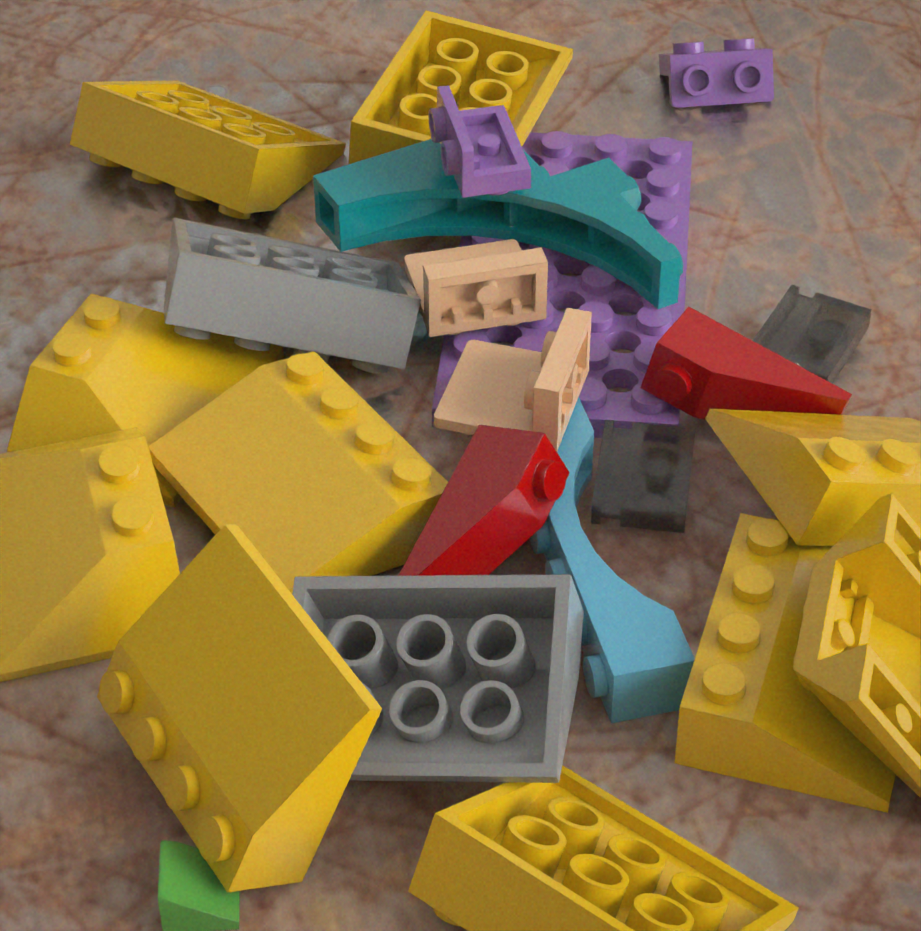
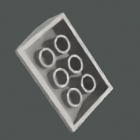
M178 218L173 219L163 310L165 324L175 325L174 332L177 334L203 340L210 339L211 332L235 337V344L258 351L270 350L271 344L294 348V355L315 351L325 362L329 361L330 355L353 359L352 365L354 367L372 373H386L388 366L405 369L421 299L399 263Z
M571 574L310 576L294 578L292 595L382 708L349 780L559 783L579 680L584 613Z

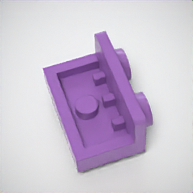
M754 38L723 40L724 50L704 51V42L673 43V53L659 54L660 75L669 76L670 105L675 108L772 101L774 99L773 49L755 48Z
M449 85L437 87V108L429 109L428 113L430 134L433 143H441V159L444 173L446 176L454 175L462 198L486 194L503 195L509 191L530 189L531 167L504 105L459 111Z

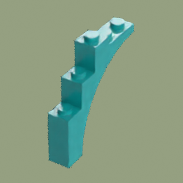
M432 139L313 175L316 223L340 252L383 241L422 236H478L504 240L515 239L518 242L559 251L597 266L631 286L657 309L678 303L680 276L683 273L682 255L674 244L669 243L648 222L643 213L637 212L641 205L639 186L631 176H627L610 158L550 176L543 166H539L524 151L531 167L530 189L509 191L503 195L486 194L462 198L454 175H445L441 159V144L433 143Z

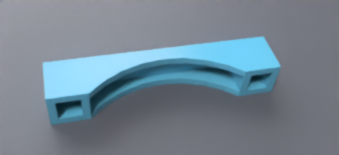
M578 397L558 451H556L570 474L566 479L562 495L555 501L544 525L530 537V543L535 554L544 553L547 560L545 563L546 575L571 574L584 611L581 649L585 656L583 658V673L586 687L592 698L601 697L611 724L678 711L695 658L674 611L644 596L617 576L595 552L580 525L576 509L581 495L592 479L594 430Z

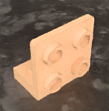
M510 239L409 254L404 257L408 279L421 299L419 309L429 337L447 334L455 335L466 331L505 325L513 326L524 322L546 319L548 261L542 247L521 250L518 241Z
M566 308L557 332H547L542 352L479 340H469L434 413V426L439 429L467 435H474L478 425L542 432L546 434L555 450L558 451L589 372L592 312Z

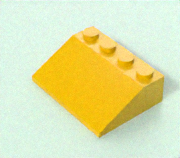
M425 10L351 120L348 165L432 139L429 129V109L437 108V87L447 85L451 89L459 111L504 105L519 142L523 146L572 60L574 49Z
M178 80L83 82L70 145L89 152V160L96 164L108 167L125 166L132 169L131 176L134 179L151 184L168 183L175 186L174 193L177 196L201 202L207 199L219 204L218 211L220 213L239 219H250L251 213L273 211L310 182L313 179V175L320 174L342 156L346 147V143Z
M315 351L295 354L287 359L261 365L148 446L154 467L216 535L225 524H237L291 594L293 593L295 577L372 576L404 565L448 484V481Z
M729 409L709 410L705 418L796 545L834 546L879 498L893 493L921 528V421L901 417Z
M740 513L680 704L674 764L888 813L896 774L837 720L812 691L802 686L793 670V659L797 650L803 619V607L807 598L812 568L833 546L796 545L780 521Z
M225 524L118 641L108 669L101 678L97 698L104 711L108 713L132 749L135 757L140 761L157 786L167 805L173 810L199 849L201 856L207 861L227 893L303 881L382 710L381 706L237 524Z
M563 765L559 783L505 782L436 812L408 890L409 893L431 906L434 913L441 920L455 926H461L467 931H785L794 921L799 907Z

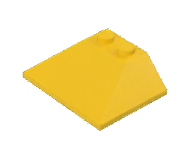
M91 293L31 363L7 452L137 427L146 436L149 446L261 365L282 360L284 357L283 347L271 344L268 351L247 349L235 344V337L212 332L210 339L205 340L185 337L174 332L175 325L165 324L164 313ZM154 467L164 505L175 507L182 497Z
M137 427L0 454V682L112 658L118 641L180 574L174 540L146 436Z
M893 493L879 498L812 568L807 598L803 607V619L797 650L793 659V670L802 686L812 691L837 720L921 798V528Z

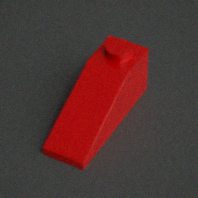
M689 306L657 341L640 386L641 389L688 415L706 420L705 418L710 409L843 415L852 396L851 393Z
M478 425L398 576L489 575L544 525L555 501L562 495L566 479L570 474L546 434L535 431Z

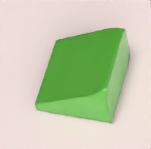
M161 841L158 905L162 931L239 929L240 891L227 893L207 861L201 856L198 848L177 841Z

